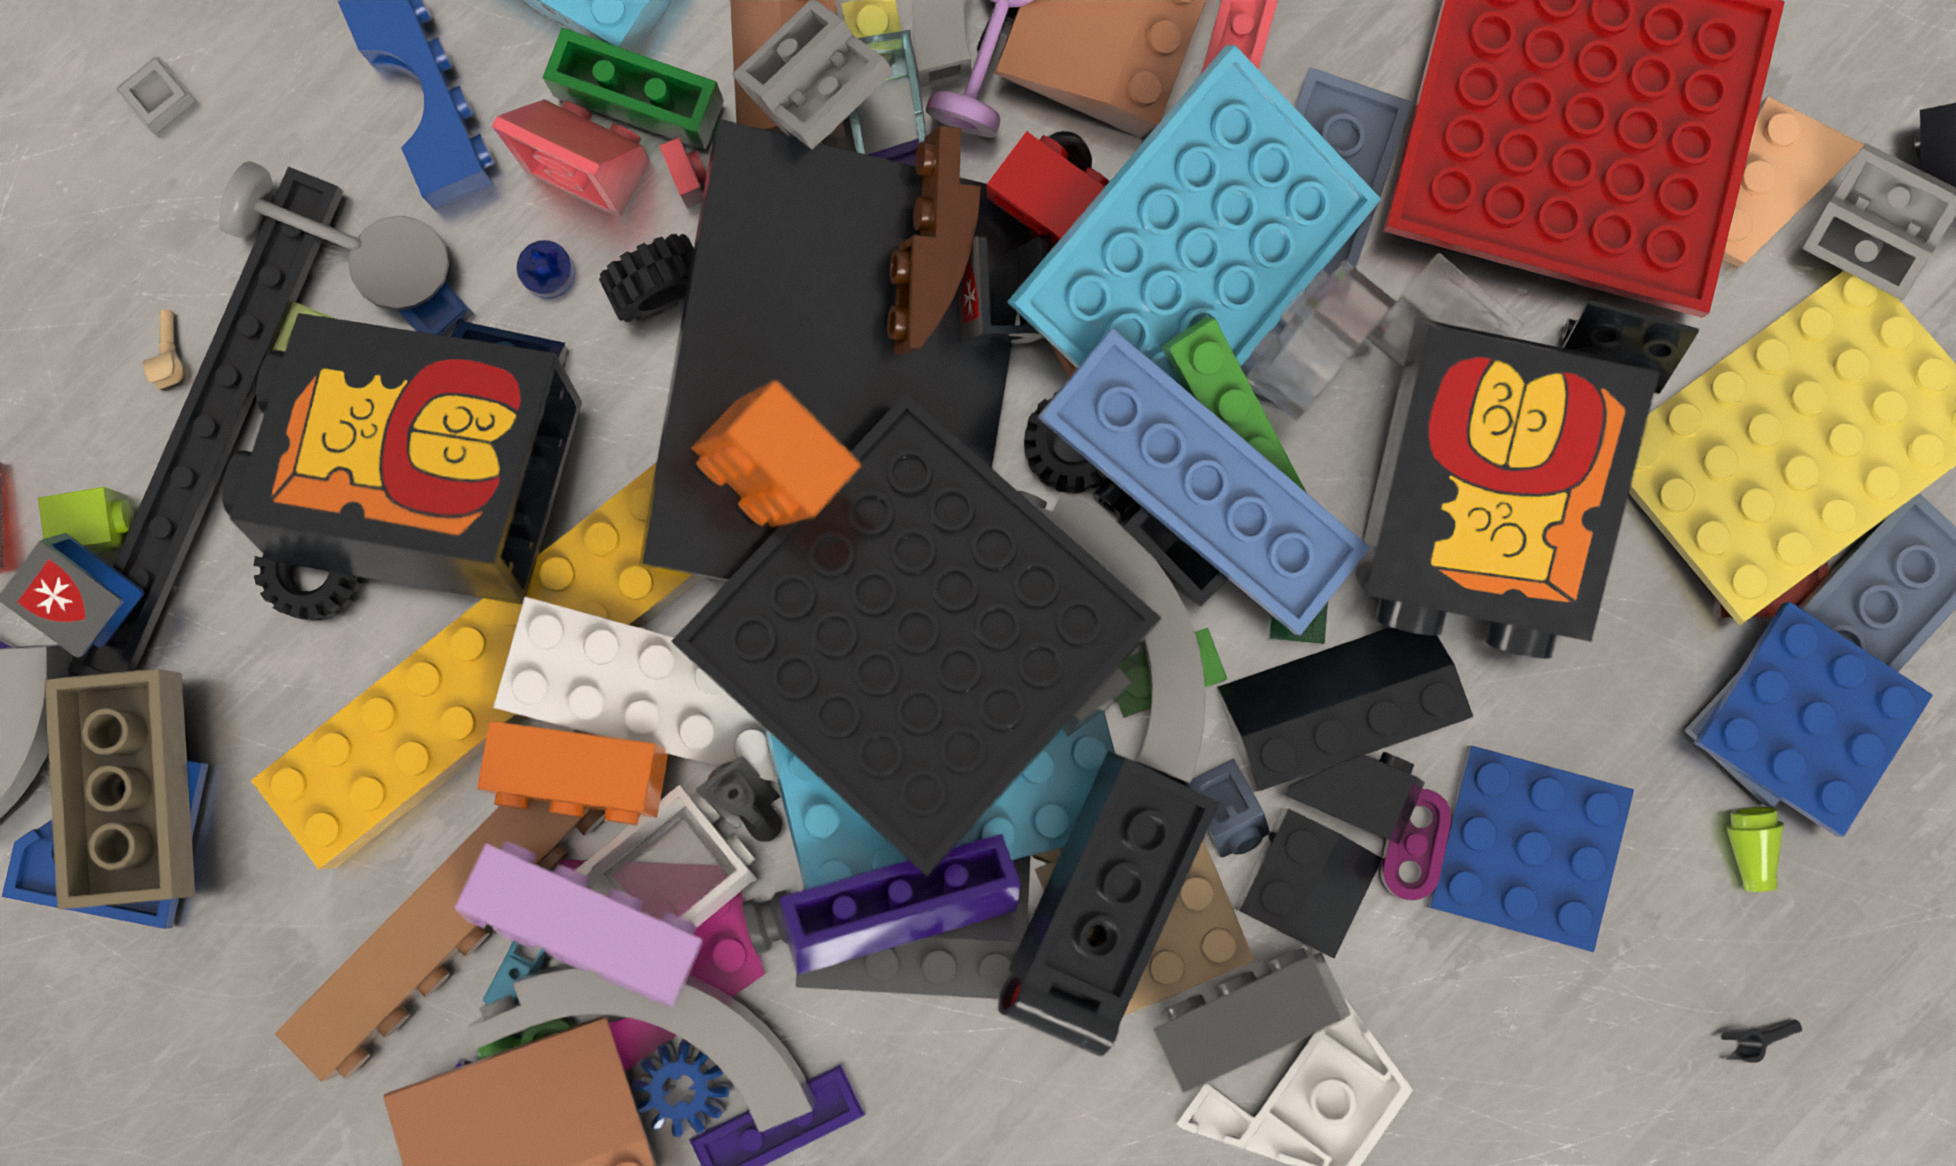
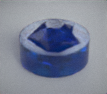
M540 240L529 244L520 253L517 260V274L521 283L528 291L536 296L549 298L563 293L570 286L574 276V265L571 257L562 246L553 241Z

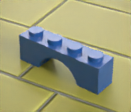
M338 1L358 50L372 67L399 68L413 74L420 80L424 94L423 115L418 128L401 149L421 196L434 210H437L494 185L487 167L495 164L490 149L482 134L473 137L466 121L467 118L474 116L469 101L460 85L454 88L451 87L445 73L446 70L453 68L449 55L439 37L433 40L430 39L424 25L425 22L432 20L425 1Z

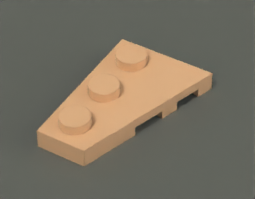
M1769 96L1766 97L1759 107L1723 260L1738 268L1745 264L1859 153L1864 144Z

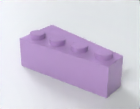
M504 841L501 850L489 844L485 845L454 908L467 922L483 929L486 924L493 926L492 929L506 936L509 940L528 948L539 946L545 949L548 955L563 963L587 972L591 969L600 973L599 977L610 983L674 1009L703 945L702 939L693 935L697 927L696 925L667 912L664 913L661 921L640 912L643 905L642 901L611 888L608 897L586 888L590 881L588 877L565 866L558 865L554 873L533 864L536 858L534 853L513 843Z

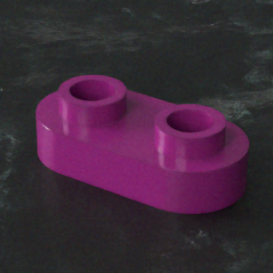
M1422 789L1415 807L1421 806L1427 810L1429 814L1428 823L1424 827L1418 828L1412 824L1410 819L1399 844L1386 839L1381 864V878L1390 893L1405 900L1425 898L1433 892L1440 878L1451 824V811L1446 800L1437 792L1429 789ZM1405 861H1412L1417 866L1418 875L1415 880L1407 883L1401 879L1399 868Z

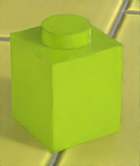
M106 487L38 497L43 539L67 533L93 553L121 549L134 520L132 507L129 501L124 499V494Z

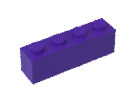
M998 834L956 846L928 877L907 860L781 896V924L796 973L800 975L1017 911L1021 884L1003 834Z

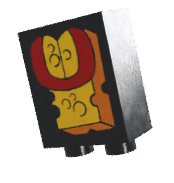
M298 313L286 351H271L265 357L259 371L257 402L264 416L252 452L238 451L231 458L226 468L222 484V501L226 513L230 516L229 519L273 562L522 605L524 597H526L582 404L556 353Z
M1416 317L1364 537V542L1371 548L1359 561L1356 571V578L1365 595L1380 598L1376 621L1411 633L1439 636L1442 634L1447 612L1488 620L1490 624L1485 640L1488 645L1513 654L1539 659L1552 658L1557 635L1592 642L1659 372L1636 362Z

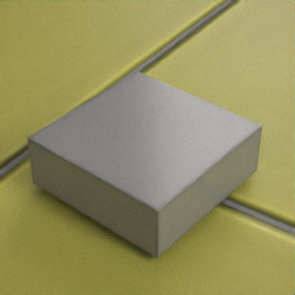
M158 55L115 89L146 128L154 135L196 102L195 98Z

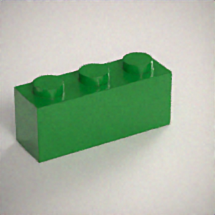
M563 27L560 30L542 77L555 98L572 102L583 108L672 139L679 137L681 142L703 150L707 148L724 103L717 81Z

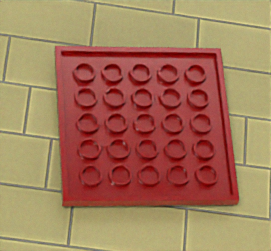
M1443 0L1383 231L1700 318L1705 317L1710 313L1785 1Z

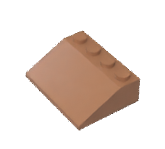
M1034 0L1018 8L994 74L1141 138L1155 129L1161 121L1206 0Z
M606 1015L385 1093L383 1096L403 1166H657Z

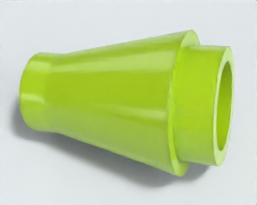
M1747 807L1732 810L1730 812L1731 823L1726 825V829L1742 877L1743 890L1766 892L1777 889V873L1784 822L1778 821L1777 809L1771 807Z

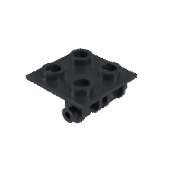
M1588 300L1578 320L1568 318L1566 321L1562 340H1566L1563 348L1636 362L1658 371L1659 376L1654 392L1660 394L1698 335L1699 328Z

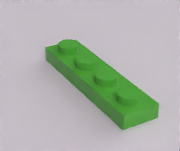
M1206 316L1161 345L1182 387L1306 492L1216 319Z

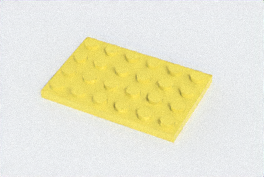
M1843 271L1649 413L1629 494L1737 624L1741 626L1956 467V363L1898 298Z

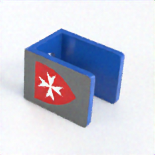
M63 533L42 539L37 543L0 593V602L72 655L81 657L86 654L92 644L97 647H103L108 644L143 597L144 591L70 535Z

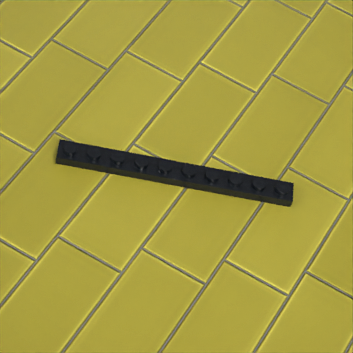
M288 166L272 204L329 226L344 191L337 185ZM266 216L113 565V568L142 588L144 595L108 644L103 647H97L92 644L85 655L81 657L74 656L68 671L80 676L136 670L256 395L257 379L265 357L274 348L293 302H296L323 238Z

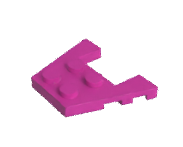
M569 859L561 861L559 864L575 871L587 860ZM629 862L613 875L628 895L643 902L640 909L642 913L660 921L665 912L678 917L682 916L729 877L721 865ZM743 890L699 925L693 934L702 939L703 945L689 975L722 990L730 997H733L766 974L761 954H756L748 933L743 912V902L746 901ZM625 1017L608 1022L625 1071L658 1049L660 1044L668 1042L677 1036L662 1027L638 1019Z

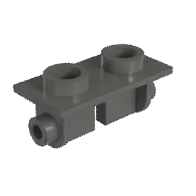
M741 755L735 761L724 763L714 769L709 775L708 780L696 788V791L735 829L744 824L754 839L760 842H768L777 837L782 827L781 818L771 804L781 796L765 779L758 778L760 774Z

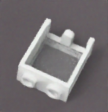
M680 785L660 800L657 818L639 817L637 826H628L575 870L590 879L587 885L590 890L608 897L611 888L619 890L642 901L643 905L640 909L642 913L661 921L664 913L667 912L683 918L697 927L751 882L754 883L758 880L747 867L756 859L735 834L725 840L713 825L721 817L718 812L698 793L691 798Z

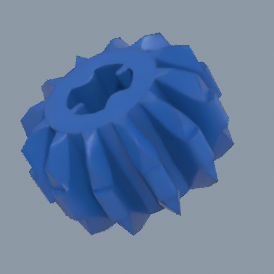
M685 1039L680 1041L678 1058L668 1042L660 1044L658 1046V1055L661 1062L647 1056L640 1063L643 1070L653 1078H638L633 1083L635 1090L650 1092V1097L637 1104L638 1111L640 1113L647 1112L655 1106L659 1113L652 1120L651 1127L659 1130L666 1123L667 1119L671 1118V1131L674 1137H681L684 1134L687 1119L696 1133L699 1134L705 1131L707 1124L703 1112L716 1119L720 1118L724 1112L722 1106L711 1097L722 1098L727 1097L731 1093L730 1085L713 1082L714 1078L724 1073L716 1064L709 1069L705 1064L709 1057L701 1050L696 1058L692 1057L693 1045ZM683 1075H686L693 1081L689 1090H695V1096L687 1094L679 1100L671 1093L676 1088V1085H669L670 1079L677 1081Z

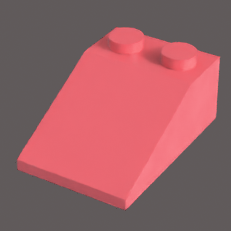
M543 99L496 117L492 125L493 129L525 172L620 217L622 216L650 161L643 146L639 144L641 138L637 134L612 123L610 129L604 128L591 121L593 115L590 112L565 100L560 107Z

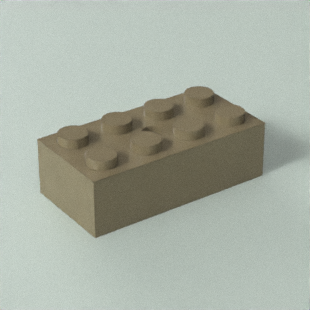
M152 669L46 679L45 697L57 910L195 897L182 673ZM125 782V794L123 796L122 785Z

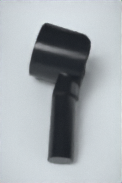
M1797 1019L1767 1030L1728 1028L1722 1032L1721 1040H1738L1739 1049L1734 1056H1729L1726 1059L1729 1062L1758 1063L1764 1058L1767 1046L1801 1033L1802 1026Z

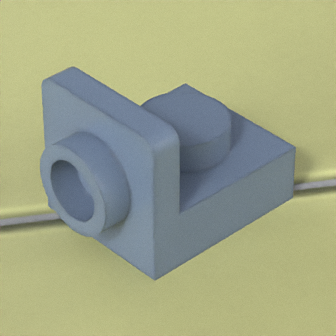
M1234 758L1191 779L1190 789L1220 803L1208 828L1220 857H1226L1232 853L1235 855L1247 853L1256 848L1261 843L1263 837L1270 833L1265 813Z

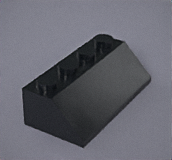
M1392 627L1216 687L1253 792L1268 789L1474 717L1455 664L1439 637L1411 633Z

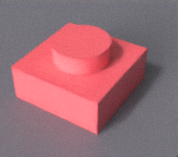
M679 137L659 145L686 208L702 203L704 192L700 184L706 181L707 172L698 151L694 150L686 153Z

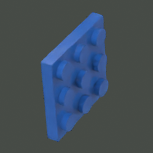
M1786 602L1781 604L1695 739L1694 744L1833 835L1844 837L1933 694L1793 603Z
M1467 746L1451 809V824L1440 878L1436 888L1429 895L1427 907L1594 952L1634 789L1480 747Z

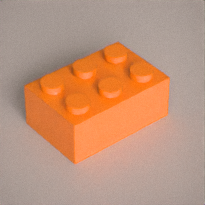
M776 380L737 399L691 447L701 457L696 462L701 471L719 486L726 482L742 497L738 502L739 507L748 517L761 526L767 522L771 527L814 517L861 466Z

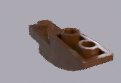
M939 126L924 137V141H921L918 145L915 165L917 174L923 175L922 197L919 196L916 200L913 224L915 230H920V236L913 235L900 243L898 250H894L890 261L891 283L897 284L896 306L893 305L890 308L887 322L889 339H894V355L905 356L920 349L936 329L953 300L972 249L978 219L981 186L959 184L962 128Z

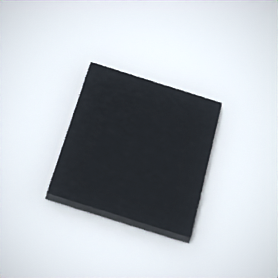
M722 119L716 122L639 565L728 581L781 526L771 527L767 522L761 526L748 517L738 505L742 497L726 482L719 486L709 479L696 463L701 457L691 449L737 399L775 380L849 453L907 393L992 468L1012 343H960L958 288L938 326L920 349L905 356L894 355V339H889L888 315L890 308L893 305L896 306L897 284L891 283L890 280L891 257L894 250H898L900 243L913 235L920 236V230H915L913 213L917 198L919 196L922 197L923 175L917 174L916 166L821 143L812 150L797 137ZM960 177L959 184L981 186L979 212L974 237H987L991 325H1015L1017 311L1007 301L1018 290L1017 248L1029 241L1030 229L987 199L986 183Z

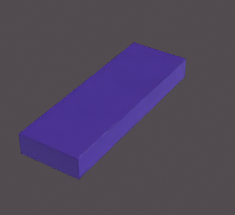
M841 1062L806 1080L816 1099L813 1111L759 1133L749 1109L692 1136L689 1141L701 1166H765L865 1116L866 1111L843 1063Z

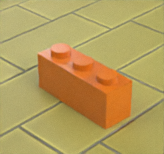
M489 721L477 789L495 795L494 805L528 810L529 802L532 800L550 803L549 813L583 818L584 808L605 811V821L637 826L639 816L658 817L668 754L665 753V748L655 743Z

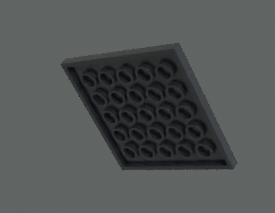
M905 393L851 450L850 454L861 466L815 516L781 525L671 642L917 869L928 877L1159 624L1162 617Z

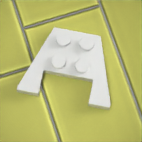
M1305 945L1301 947L1305 948L1308 956L1313 955L1312 951L1308 947H1306ZM1342 993L1352 1015L1314 1033L1256 1117L1250 1115L1209 1083H1205L1177 1122V1125L1184 1130L1292 1166H1361L1411 1095L1413 1089Z

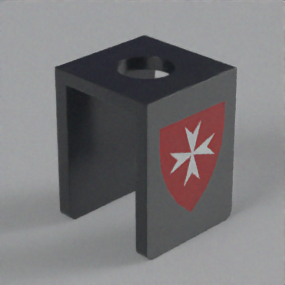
M974 237L968 262L958 286L960 343H1031L1043 338L1044 336L1020 314V325H991L987 237ZM1037 237L1017 248L1018 289L1048 255V237Z

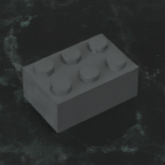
M1304 947L1298 948L1268 962L1271 974L1257 980L1253 971L1244 973L1216 986L1215 989L1219 998L1207 1004L1203 995H1200L1163 1011L1168 1022L1153 1029L1183 1093L1352 1015L1322 952L1308 956Z

